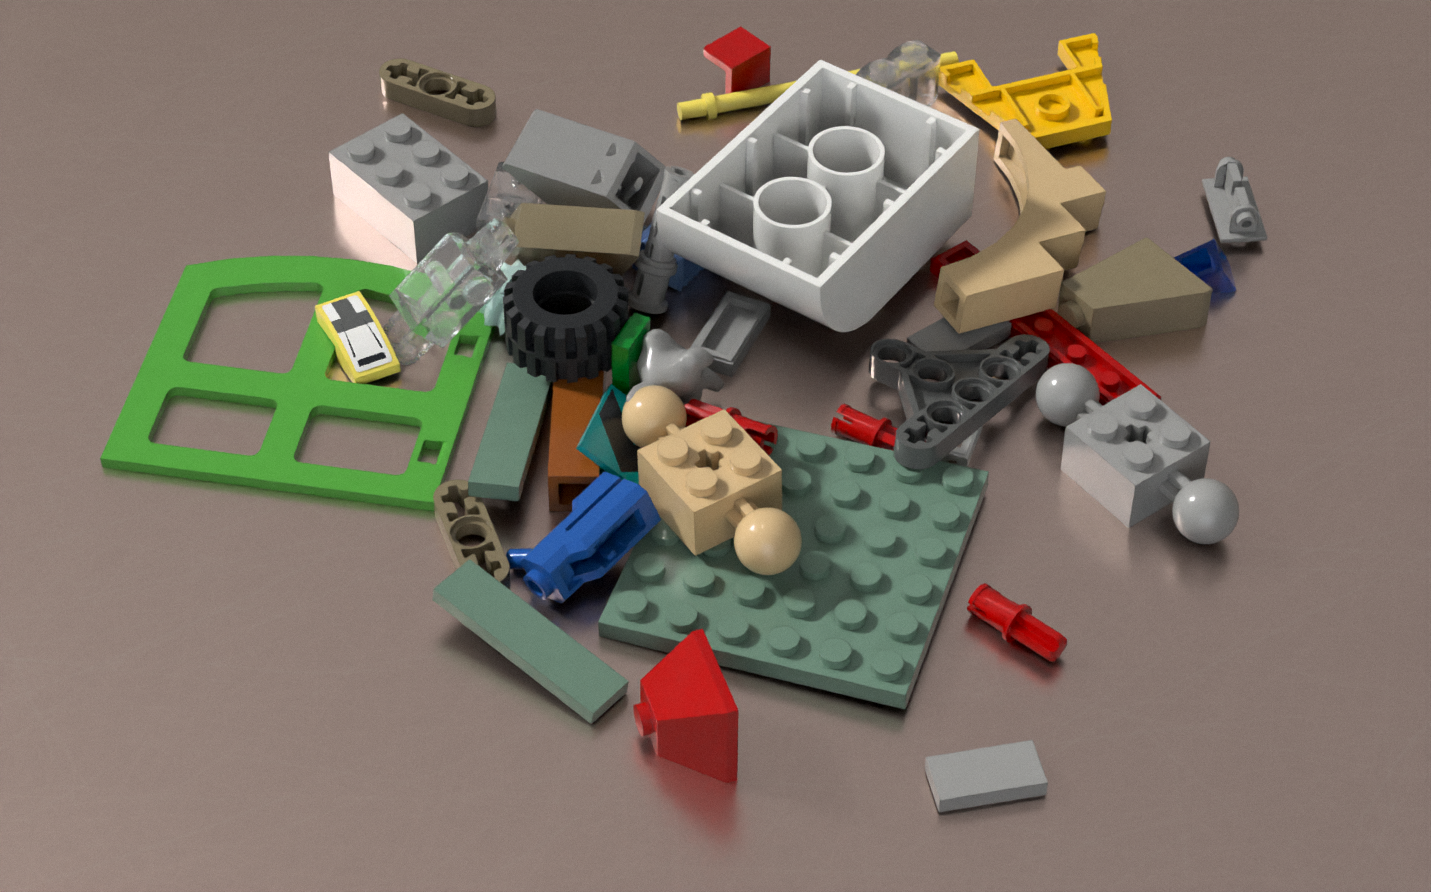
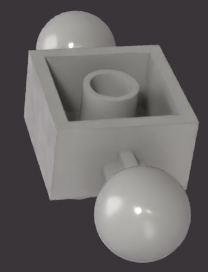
M1062 363L1051 367L1042 375L1036 388L1037 406L1047 420L1056 425L1066 426L1061 470L1124 525L1130 528L1173 502L1172 514L1174 523L1179 532L1188 540L1199 544H1213L1231 534L1239 519L1237 498L1233 491L1224 483L1215 479L1204 478L1211 441L1141 384L1102 406L1099 403L1100 392L1098 383L1086 368L1074 363Z

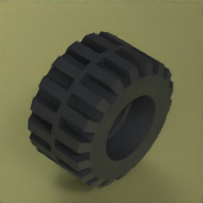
M566 254V257L556 258L555 255L547 256L545 261L538 262L534 260L526 264V270H517L512 275V282H508L504 289L503 308L506 349L509 356H513V362L519 368L527 367V374L534 377L546 376V381L557 382L558 379H567V383L578 382V378L586 377L588 380L599 376V371L608 372L612 369L611 344L628 321L629 308L627 287H624V280L620 274H613L611 266L606 263L599 265L597 264V259L588 256L584 259L577 258L575 254Z

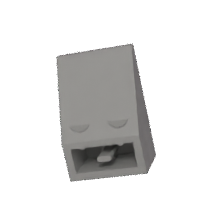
M539 109L532 112L502 165V168L518 182L526 186L549 205L637 210L645 212L644 222L661 190L666 167L633 140Z

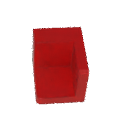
M740 26L703 48V56L725 71V94L759 88L770 82L771 46Z

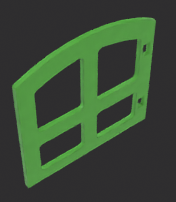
M259 256L186 265L101 455L102 467L434 511V492L446 480L496 326L484 325V314L477 311L479 294L426 274L390 265L319 256ZM317 291L322 293L318 304L360 291L364 298L398 305L455 326L435 388L428 392L328 379L336 357L335 345L317 322L316 311H314L294 365L287 373L189 362L187 358L212 300L220 296L258 292ZM461 343L476 344L472 357L457 355ZM174 396L195 397L276 409L261 449L255 455H241L151 442L166 406ZM319 414L421 428L407 470L400 475L301 463L296 460L311 420ZM425 448L440 450L436 464L421 462Z

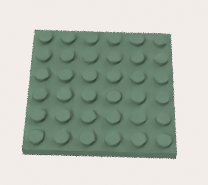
M773 425L778 430L777 443L775 445L764 440V445L773 448L769 457L782 469V511L789 514L795 520L802 537L801 551L794 564L787 570L775 575H761L752 572L739 560L734 547V537L695 556L661 518L633 547L598 621L600 637L670 653L692 631L703 629L719 665L906 709L988 487L989 471L939 461L930 468L911 469L898 463L894 458V451Z

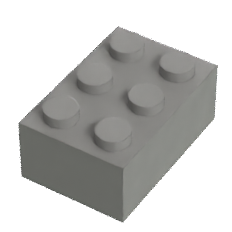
M403 113L329 151L333 194L416 263L427 259L491 223L488 180Z

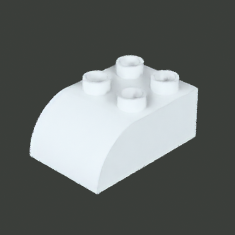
M819 60L656 209L658 232L664 245L674 254L835 331L849 332L867 323L972 216L980 129L830 63Z

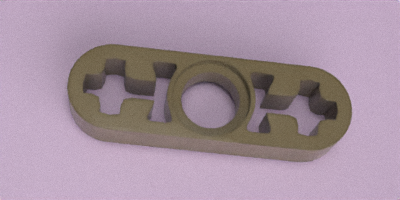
M403 58L389 60L379 69L381 93L388 99L471 127L488 125L496 118V95L486 85ZM434 90L448 91L441 95L428 94V92Z
M455 479L442 483L436 488L433 495L435 519L455 569L457 570L469 559L477 565L485 563L487 573L510 590L509 562L482 498L468 496V481ZM454 503H459L462 508H465L464 516L458 518V512ZM469 534H476L485 538L483 543L471 547L464 546L458 542L460 538Z

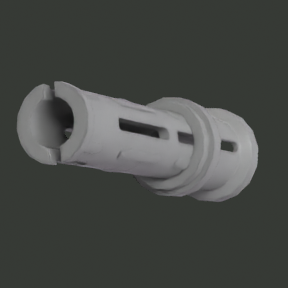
M677 166L665 167L648 241L646 242L645 249L640 251L639 258L634 262L638 270L633 289L628 291V305L642 312L661 314L667 310L668 302L665 299L670 276L676 274L678 265L676 263L677 260L674 258V253L661 240L656 221V209L694 175L692 171Z

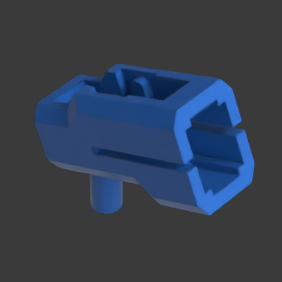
M603 472L572 501V512L534 548L509 549L506 557L510 569H524L527 574L523 578L524 582L535 596L542 600L549 598L562 604L583 583L601 578L661 518L648 492L639 484L626 479L621 480L616 475Z

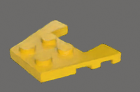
M1095 33L1059 40L1057 55L1068 70L1003 85L991 86L974 59L937 67L936 82L938 85L998 131L1001 122L1017 119L1045 149L1109 135L1111 132L1112 118L1106 84L1103 83L1102 60L1098 54V36Z

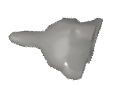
M652 329L643 337V348L636 363L641 383L632 387L626 396V401L629 402L639 389L645 386L658 385L672 390L680 397L683 404H688L691 399L700 400L703 389L719 392L723 388L724 383L715 372L708 368L714 359L711 353L697 345L690 349H685L676 343L667 332L660 329Z

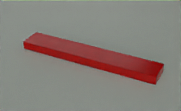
M965 240L933 257L930 263V272L939 278L941 267L972 257L979 253L980 250ZM1050 308L1042 312L1008 320L1012 323L1009 337L1012 338L1023 334L1033 335L1047 342L1050 346L1048 369L1062 363H1074L1086 368L1098 383L1100 392L1099 403L1102 406L1140 384L1161 400L1159 394L1053 309Z

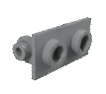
M1225 157L1219 161L1214 178L1202 179L1203 188L1220 242L1267 241V234L1248 177H1243V165L1233 157Z

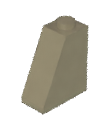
M520 203L510 218L504 217L500 227L498 244L505 246L502 262L513 265L518 258L523 266H526V264L534 260L538 262L545 261L547 256L555 255L556 258L566 257V254H575L577 258L584 259L586 256L595 258L599 265L606 263L613 268V274H620L622 276L639 258L645 212L626 209Z
M1146 237L1061 282L1058 314L1094 343L1200 328L1207 324L1212 288Z

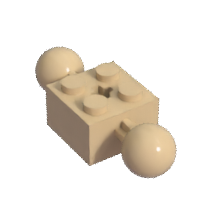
M658 385L645 386L639 389L629 402L626 401L624 404L622 426L628 438L634 444L641 447V449L637 450L639 485L648 492L659 516L695 556L734 537V547L739 560L752 572L761 575H775L792 566L801 551L802 537L795 520L789 514L782 511V469L725 409L685 427L687 421L686 409L682 400L675 392Z

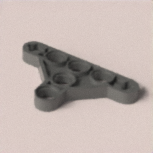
M1023 334L1008 339L997 349L924 351L898 339L888 338L875 342L870 350L868 372L877 381L898 390L907 419L896 430L894 458L902 466L911 469H926L938 463L1042 377L1047 371L1050 346L1047 342L1039 337ZM883 360H895L898 361V363L886 362ZM992 377H1003L1009 380H999ZM923 379H933L940 382H929ZM965 399H977L982 402H972ZM936 421H949L955 424H942Z

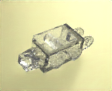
M494 218L470 239L458 232L447 233L389 295L398 310L388 320V323L384 324L383 330L391 346L394 348L400 365L410 366L412 363L415 364L417 360H420L419 357L424 356L434 344L444 348L508 280L500 268L518 245L519 240L507 224Z

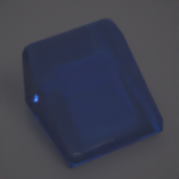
M1215 239L1173 257L1210 286L1212 293H1227L1236 290L1229 261Z

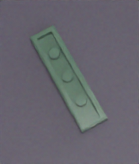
M507 362L468 480V496L519 501L553 391L554 382L546 381V376H531L527 374V367L519 368L515 363Z
M472 560L466 561L433 589L432 600L589 723L595 722L627 692L629 683L627 679Z

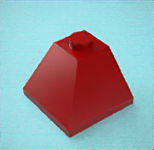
M695 630L640 680V703L633 706L634 718L640 735L642 737L649 735L657 756L722 782L730 783L737 781L739 710L704 630Z

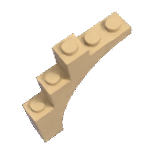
M1017 119L1000 123L993 160L1007 176L1019 201V218L1014 226L993 245L972 257L943 266L940 269L934 306L958 334L1042 312L1050 308H1056L1064 271L1077 268L1085 232L1098 229L1106 191L1081 165L1065 169Z

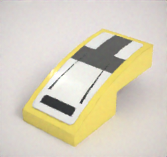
M360 291L315 305L317 322L335 345L337 362L352 383L366 384L401 372L400 363L381 324Z

